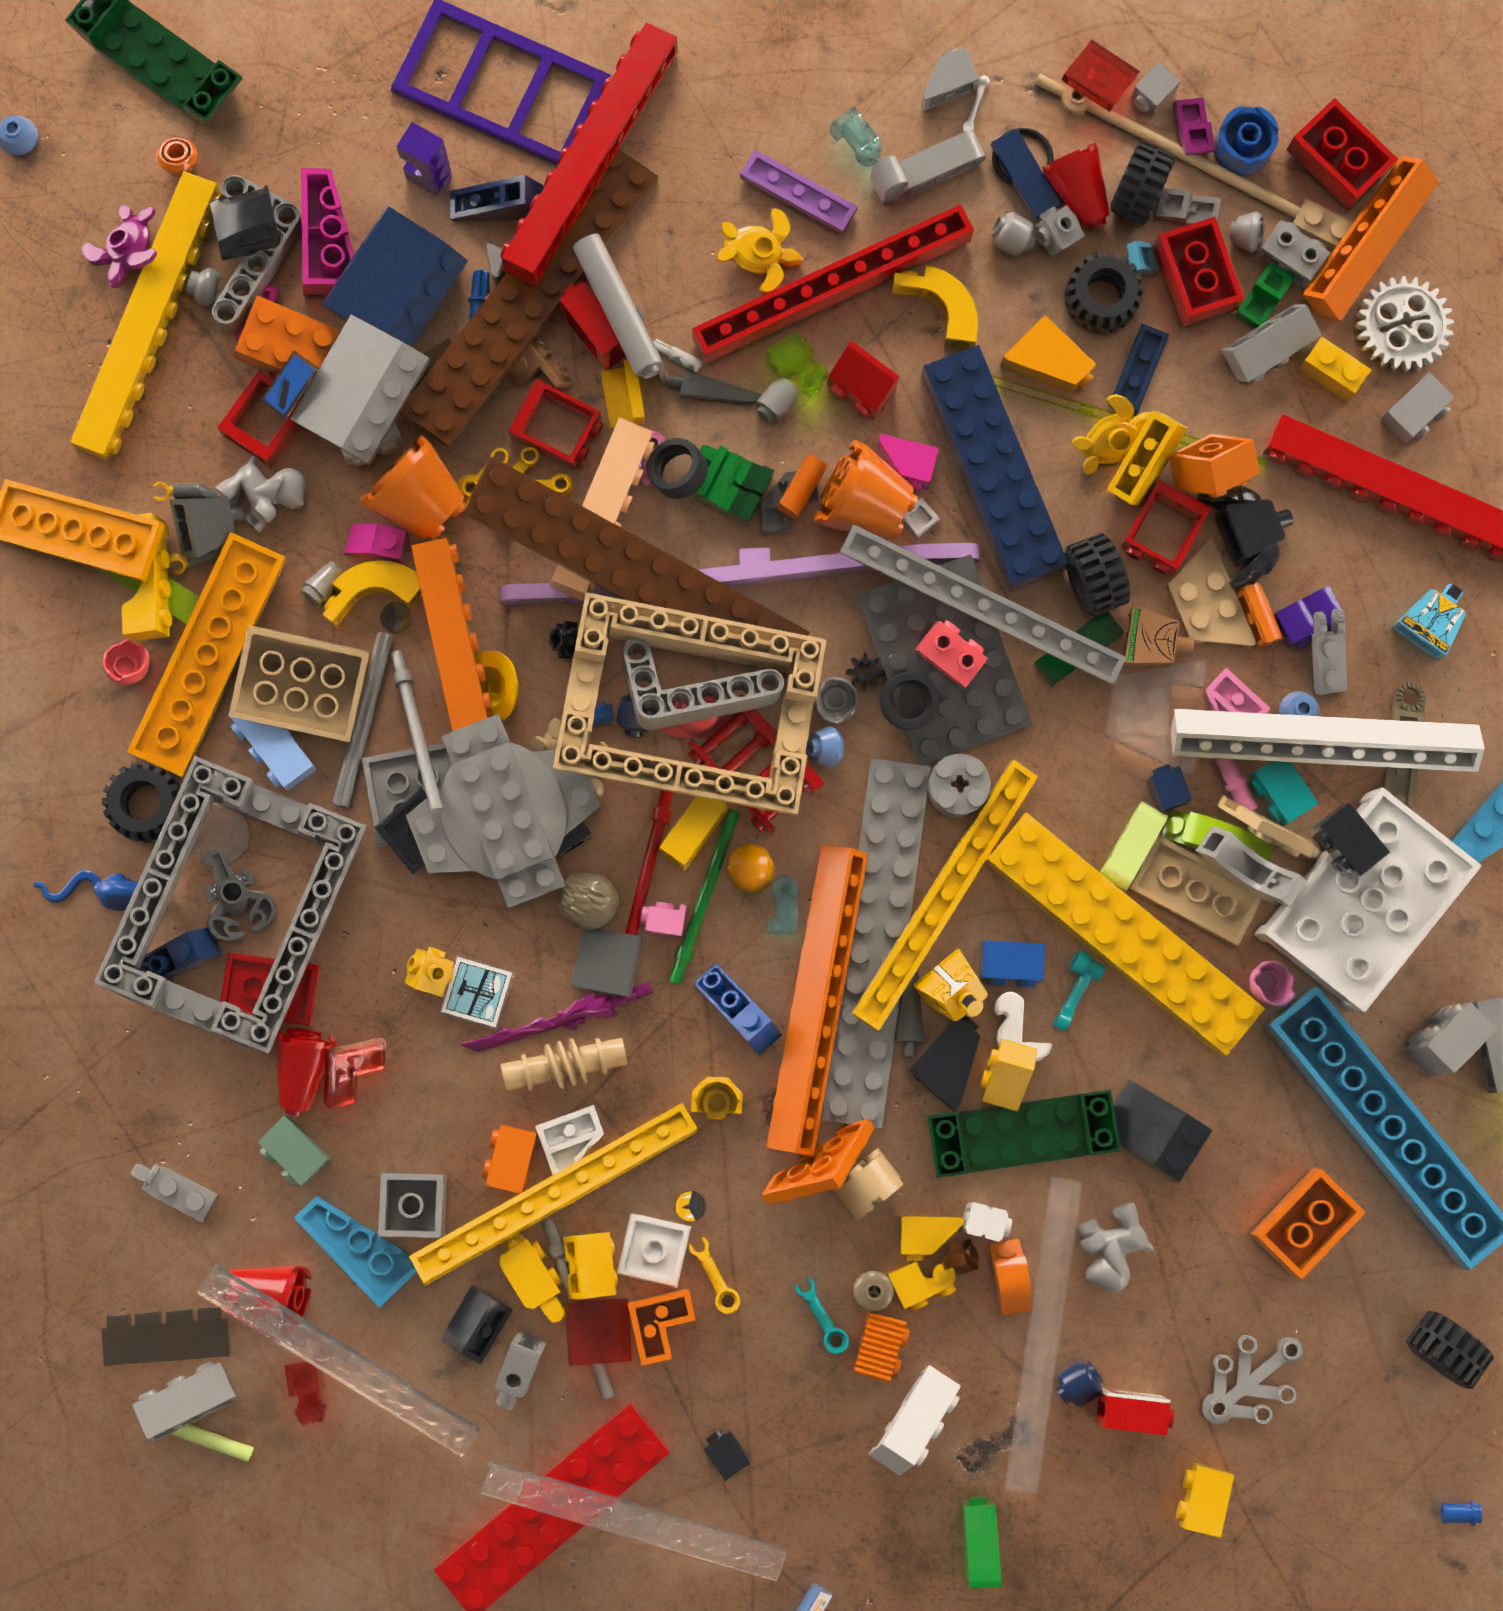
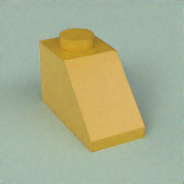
M900 1216L899 1254H906V1260L925 1261V1255H933L964 1224V1217Z

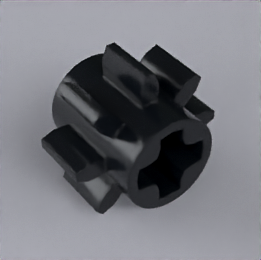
M565 621L564 624L557 623V628H554L549 636L550 647L553 651H559L558 658L571 659L574 656L579 630L577 629L578 622Z
M864 653L859 661L852 657L851 663L854 669L846 670V675L853 676L851 684L853 686L856 684L862 686L863 692L866 691L867 686L870 684L877 688L879 683L875 676H882L884 674V670L877 669L876 667L879 658L873 661L867 659V653ZM859 667L863 670L870 668V678L866 675L861 678L859 676Z

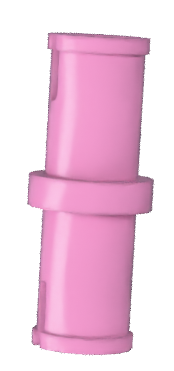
M1224 758L1214 760L1226 783L1224 787L1227 792L1230 791L1234 801L1250 810L1259 807L1246 784L1248 782L1247 777L1242 776L1235 760Z

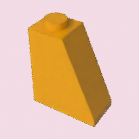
M1045 315L1003 356L1001 365L1010 371L1072 393L1078 387L1084 389L1095 376L1092 373L1096 363Z

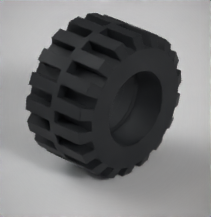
M1140 142L1136 146L1110 204V211L1138 224H1146L1175 163L1174 155L1147 143Z
M1097 252L1095 258L1091 255L1085 257L1083 263L1079 262L1074 272H1072L1065 291V295H1067L1065 305L1070 307L1068 314L1071 319L1074 317L1078 318L1076 324L1080 328L1085 324L1088 326L1086 331L1091 333L1094 329H1098V334H1105L1107 329L1114 333L1118 331L1120 326L1124 328L1130 319L1132 320L1142 300L1141 296L1144 292V285H1140L1142 281L1141 274L1134 273L1137 267L1134 263L1126 264L1128 258L1123 255L1118 259L1115 258L1116 253L1109 252L1108 256H1104L1103 252ZM1097 281L1108 282L1119 292L1120 301L1113 305H1101L1095 302L1089 295L1088 285Z
M1099 533L1068 545L1065 548V555L1069 563L1066 570L1071 586L1081 606L1091 616L1100 615L1129 603L1130 584L1124 563L1115 545L1106 535Z
M132 763L131 768L124 766L119 769L120 774L118 776L113 774L109 778L112 781L110 787L105 785L103 792L107 793L106 798H102V805L106 807V810L103 813L109 819V824L112 828L125 837L136 842L142 841L143 843H151V840L157 841L181 786L168 772L158 766H153L151 763H144V765ZM145 786L156 788L160 796V803L156 812L143 820L134 819L130 815L128 807L132 794Z
M1428 1310L1406 1340L1411 1351L1421 1360L1453 1383L1467 1389H1473L1494 1360L1491 1351L1479 1339L1448 1317Z

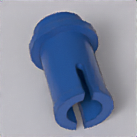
M602 702V705L595 707L593 724L605 723L608 726L609 722H614L612 704L606 705V702Z
M1470 1501L1469 1504L1441 1503V1520L1443 1524L1470 1523L1471 1526H1475L1476 1523H1482L1481 1504H1475L1474 1501Z

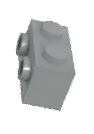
M1280 220L1261 247L1256 258L1267 265L1272 262L1295 277L1292 282L1305 290L1330 252L1326 250V247L1320 241L1310 239L1302 234L1295 224Z

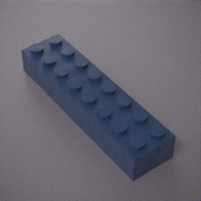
M977 345L924 365L921 373L922 380L1009 593L1065 572L1069 565L980 346Z

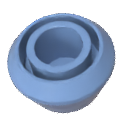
M9 116L1 122L0 147L8 154L23 155L31 151L36 145L38 132L34 123L28 118Z
M1297 691L1288 694L1281 701L1279 714L1320 717V707L1312 695Z
M827 726L812 733L807 740V755L815 763L828 768L835 767L841 761L844 754L842 735L832 726Z

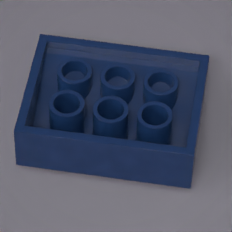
M386 206L322 305L345 323L350 315H353L412 347L468 260L440 238L390 206Z

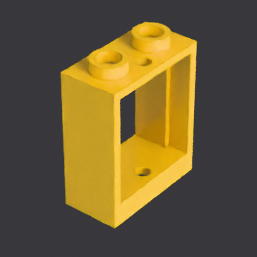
M695 797L660 845V854L683 871H686L727 814L728 805L726 802Z

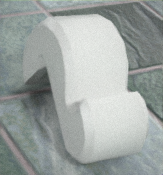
M1014 992L1000 995L994 1002L992 1012L995 1017L1001 1015L1004 1018L995 1034L994 1041L997 1050L1001 1039H1006L1038 1049L1035 1062L1042 1060L1050 1053L1052 1044L1022 1042L1024 999Z

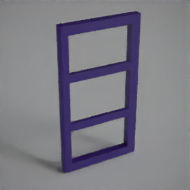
M434 0L391 85V92L559 165L560 151L519 134L551 66H556L593 83L561 152L565 147H570L574 140L573 136L577 126L580 123L584 124L591 103L594 100L598 101L602 95L603 85L606 79L611 77V74L445 1ZM441 17L482 34L449 102L408 85ZM493 39L541 60L508 128L460 108Z

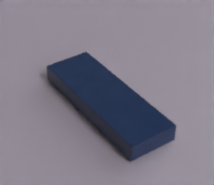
M1018 129L991 142L990 146L1034 221L1040 218V214L1053 206L1056 209L1060 207L1059 199Z
M1143 323L1139 328L1113 395L1117 394L1127 398L1132 403L1134 408L1133 416L1138 414L1169 336L1168 333Z

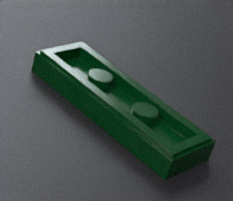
M1109 611L1097 615L1076 631V633L1104 647H1107L1125 633ZM1048 654L1043 655L1034 662L1052 687L1077 669Z

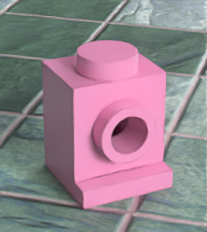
M656 902V907L643 906L640 925H646V933L682 938L687 907L680 904V909L674 910V904Z

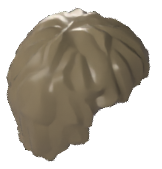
M580 871L579 873L571 874L566 879V886L562 889L558 904L560 915L566 920L583 929L593 930L606 925L616 915L620 903L619 894L616 887L607 878L593 872Z

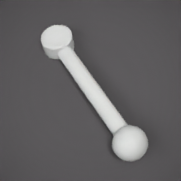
M985 75L980 77V86L968 121L963 124V132L974 130L973 121L984 89L990 83L989 77Z

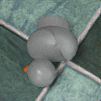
M212 268L204 269L200 273L192 271L188 280L186 294L194 296L196 302L201 306L215 304L222 291L217 292L218 282L223 277Z

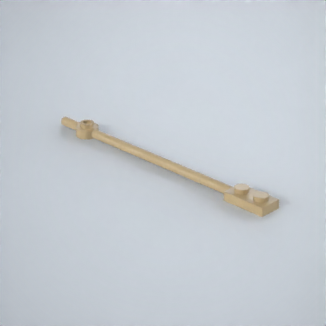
M1042 74L1038 76L1035 85L1059 96L1062 107L1067 113L1080 115L1088 111L1294 217L1293 224L1301 230L1302 234L1320 241L1333 250L1353 224V222L1308 199H1305L1302 206L1299 207L1198 154L1185 155L1182 146L1093 101L1090 89L1082 83H1072L1066 87ZM1078 93L1082 96V99L1076 100L1072 95Z

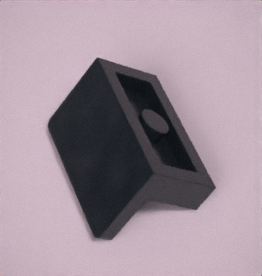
M471 1286L441 1336V1340L460 1355L482 1364L513 1309L488 1296L479 1288Z

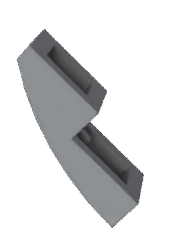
M1163 188L1156 216L1159 219L1185 226L1212 217H1216L1217 223H1219L1222 199L1192 196L1189 190Z

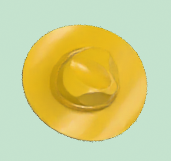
M478 652L475 654L477 664L483 663L486 681H481L483 692H489L493 710L488 711L489 717L500 714L501 719L504 720L513 713L518 700L519 682L511 660L500 652Z

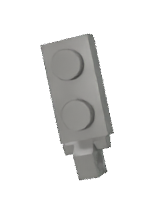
M136 1163L130 1174L145 1182L141 1189L148 1192L147 1194L200 1222L205 1221L219 1195L166 1166L161 1167L154 1164L151 1170L140 1163Z

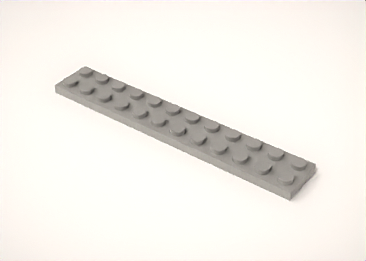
M870 759L858 850L867 853L868 859L821 1121L852 1124L853 1122L869 1118L875 1128L882 1129L899 1000L879 1031H875L851 1015L911 918L930 766Z

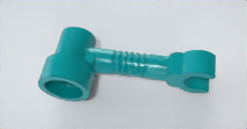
M1082 949L1077 951L1069 965V970L1079 975V978L1071 991L1072 993H1070L1069 998L1052 1024L1062 1031H1066L1069 1027L1081 997H1083L1085 989H1087L1091 980L1098 982L1106 969V966L1092 959V955Z
M807 1277L811 1284L810 1291L807 1293L801 1292L797 1284H795V1290L798 1295L805 1298L825 1333V1348L830 1353L840 1354L848 1347V1335L842 1329L834 1326L815 1292L814 1281ZM833 1336H840L842 1338V1345L840 1347H833L830 1344Z

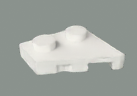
M594 1104L535 1126L552 1175L578 1162L604 1135Z

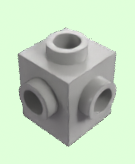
M1068 205L1058 211L1053 206L1039 216L1042 221L1034 225L1036 238L1045 247L1050 257L1085 236L1079 226L1077 216L1069 209Z

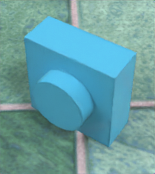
M1136 240L1127 244L1129 265L1134 263L1137 267L1134 273L1150 276L1159 272L1153 243Z

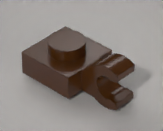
M971 1238L948 1245L950 1255L941 1258L944 1270L954 1267L956 1276L979 1269L978 1252L976 1247L972 1245Z

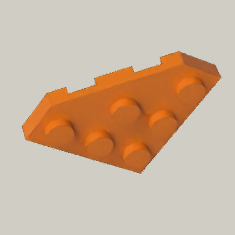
M869 1118L853 1122L852 1124H844L835 1131L836 1137L830 1139L824 1146L820 1142L816 1145L814 1157L801 1155L799 1158L802 1162L795 1164L788 1172L785 1168L777 1172L762 1193V1197L767 1204L785 1203L794 1198L810 1197L816 1193L828 1190L832 1192L842 1187L845 1182L844 1179L850 1169L856 1164L857 1157L867 1145L868 1139L875 1128Z

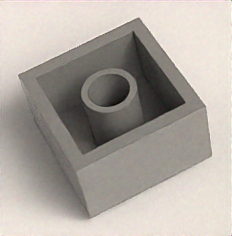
M381 1173L378 1236L444 1237L448 1175Z

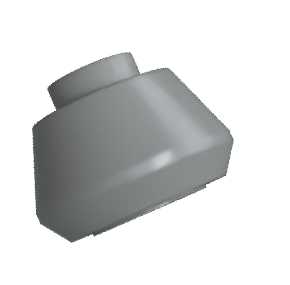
M1256 211L1239 216L1237 221H1233L1231 224L1230 239L1234 240L1236 246L1253 253L1257 251L1263 242L1264 217Z

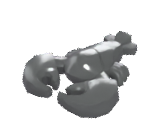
M217 849L209 852L208 857L203 859L204 865L213 867L215 882L214 885H208L204 888L207 903L210 904L216 899L218 901L209 913L206 925L210 934L216 939L226 942L236 941L245 936V932H230V927L238 929L241 925L237 921L223 916L225 913L241 916L245 912L248 903H253L248 915V923H252L256 916L260 918L259 922L250 928L252 932H256L271 923L275 917L276 905L269 894L263 891L246 889L247 886L255 885L253 877L247 870H243L236 875L225 862L229 856L228 851Z

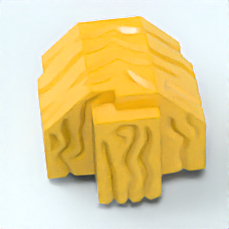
M706 1077L692 1090L691 1112L706 1113V1118L712 1120H724L727 1114H742L743 1093L728 1077Z

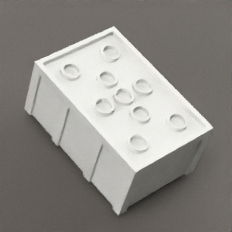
M1383 787L1367 792L1359 801L1361 805L1356 811L1390 853L1362 876L1349 879L1347 875L1342 877L1331 865L1333 858L1327 851H1324L1303 876L1307 883L1291 906L1281 904L1267 923L1260 925L1253 934L1262 942H1268L1340 999L1342 1006L1353 1012H1366L1482 866Z

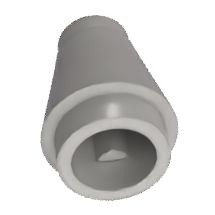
M329 561L327 565L303 583L304 588L301 590V594L313 605L320 607L322 603H326L335 588L332 583L344 573L343 570L334 562Z

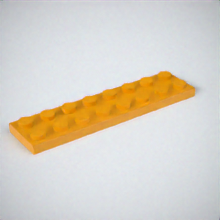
M230 532L129 746L128 753L185 778L240 661L248 625L256 626L287 560L285 556Z

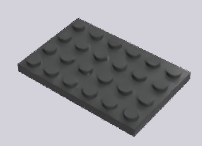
M971 554L939 565L983 587ZM898 581L857 595L887 681L893 676L904 672H917L928 677L936 686L939 694V708L934 719L924 727L915 730L905 729L917 765L928 764L1032 725L997 629ZM947 620L960 629L961 632L958 635L968 642L972 639L985 649L982 654L988 659L965 688L958 686L914 652L915 648L937 621L945 623ZM914 683L900 685L892 695L900 717L905 719L919 717L927 706L925 691Z

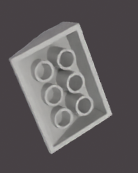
M350 315L290 419L370 466L399 417L402 406L413 393L428 367L430 359L402 341Z

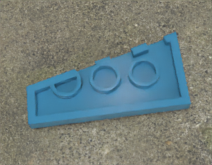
M1503 781L1450 840L1478 863L1503 847Z
M318 1196L294 1217L300 1226L379 1309L417 1273L409 1258L410 1254L378 1236L374 1231L363 1226Z

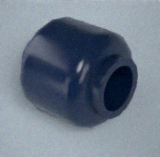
M628 692V694L622 696L619 700L616 721L620 727L625 729V734L641 737L643 732L651 731L643 729L638 725L630 693ZM653 708L643 710L649 716L657 714V711Z
M1076 1360L1057 1376L1060 1386L1056 1390L1066 1404L1072 1401L1077 1407H1084L1102 1393L1101 1384L1104 1380L1090 1361L1085 1363L1082 1360Z

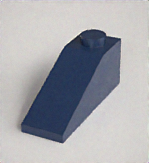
M520 175L450 191V220L472 221L526 218L530 212V204L534 196L541 194L544 185L526 175Z

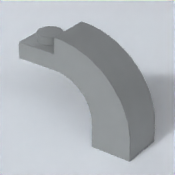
M1215 826L1211 827L1196 849L1198 854L1232 881L1275 905L1281 903L1290 907L1307 883V880L1300 874L1265 860L1243 844L1233 833Z

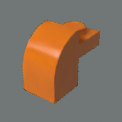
M1013 1239L989 1243V1253L995 1274V1290L1001 1315L1032 1311L1029 1272L1020 1240Z

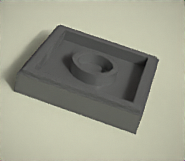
M583 929L571 986L631 998L643 937L602 929Z

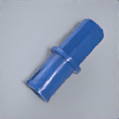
M476 270L473 272L471 296L468 297V302L470 303L469 321L485 302V297L489 294V271Z

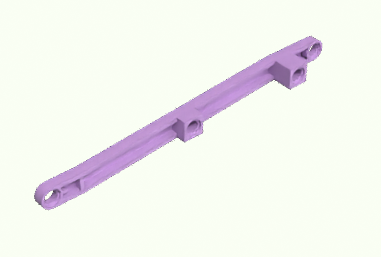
M975 543L899 546L936 565H942L970 554L974 563L980 561L979 545ZM770 548L739 549V565L699 569V571L728 587L874 571V569L841 553L770 561ZM551 583L507 584L499 587V603L505 605L584 603V601L550 588ZM597 585L593 594L621 599Z

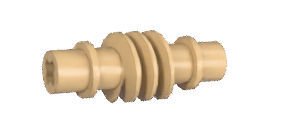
M622 1037L601 1042L600 1038H595L596 1043L580 1046L579 1048L573 1039H569L568 1050H565L561 1041H558L556 1053H553L549 1044H545L544 1055L526 1058V1054H522L521 1060L502 1063L501 1069L506 1091L528 1087V1091L533 1090L532 1085L549 1082L550 1090L552 1091L553 1080H556L560 1089H563L565 1077H568L572 1086H576L578 1074H580L586 1084L587 1073L602 1070L604 1075L607 1074V1069L628 1065Z

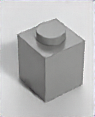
M1158 62L1135 86L1131 98L1140 111L1147 112L1153 117L1176 93L1180 80Z

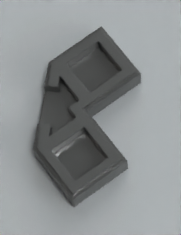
M796 471L786 472L769 494L759 503L762 535L791 533L790 517L778 511L776 506ZM817 486L808 502L818 501Z

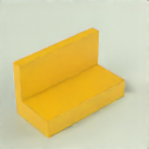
M623 360V368L601 371L610 430L615 429L619 418L636 425L645 424L639 379L635 376L628 360Z

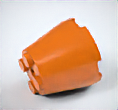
M421 435L412 443L416 448L414 450L412 448L406 449L371 484L370 488L373 490V493H364L359 501L369 510L407 530V532L421 540L426 538L434 540L446 528L442 523L448 517H457L463 511L466 504L463 502L464 495L436 450Z
M854 440L849 446L852 452L849 456L840 457L820 495L823 506L821 511L817 509L814 513V521L825 527L846 532L850 531L852 525H856L885 540H888L890 537L897 539L904 526V523L901 521L906 511L910 513L913 510L918 496L913 494V486L871 448L858 440Z

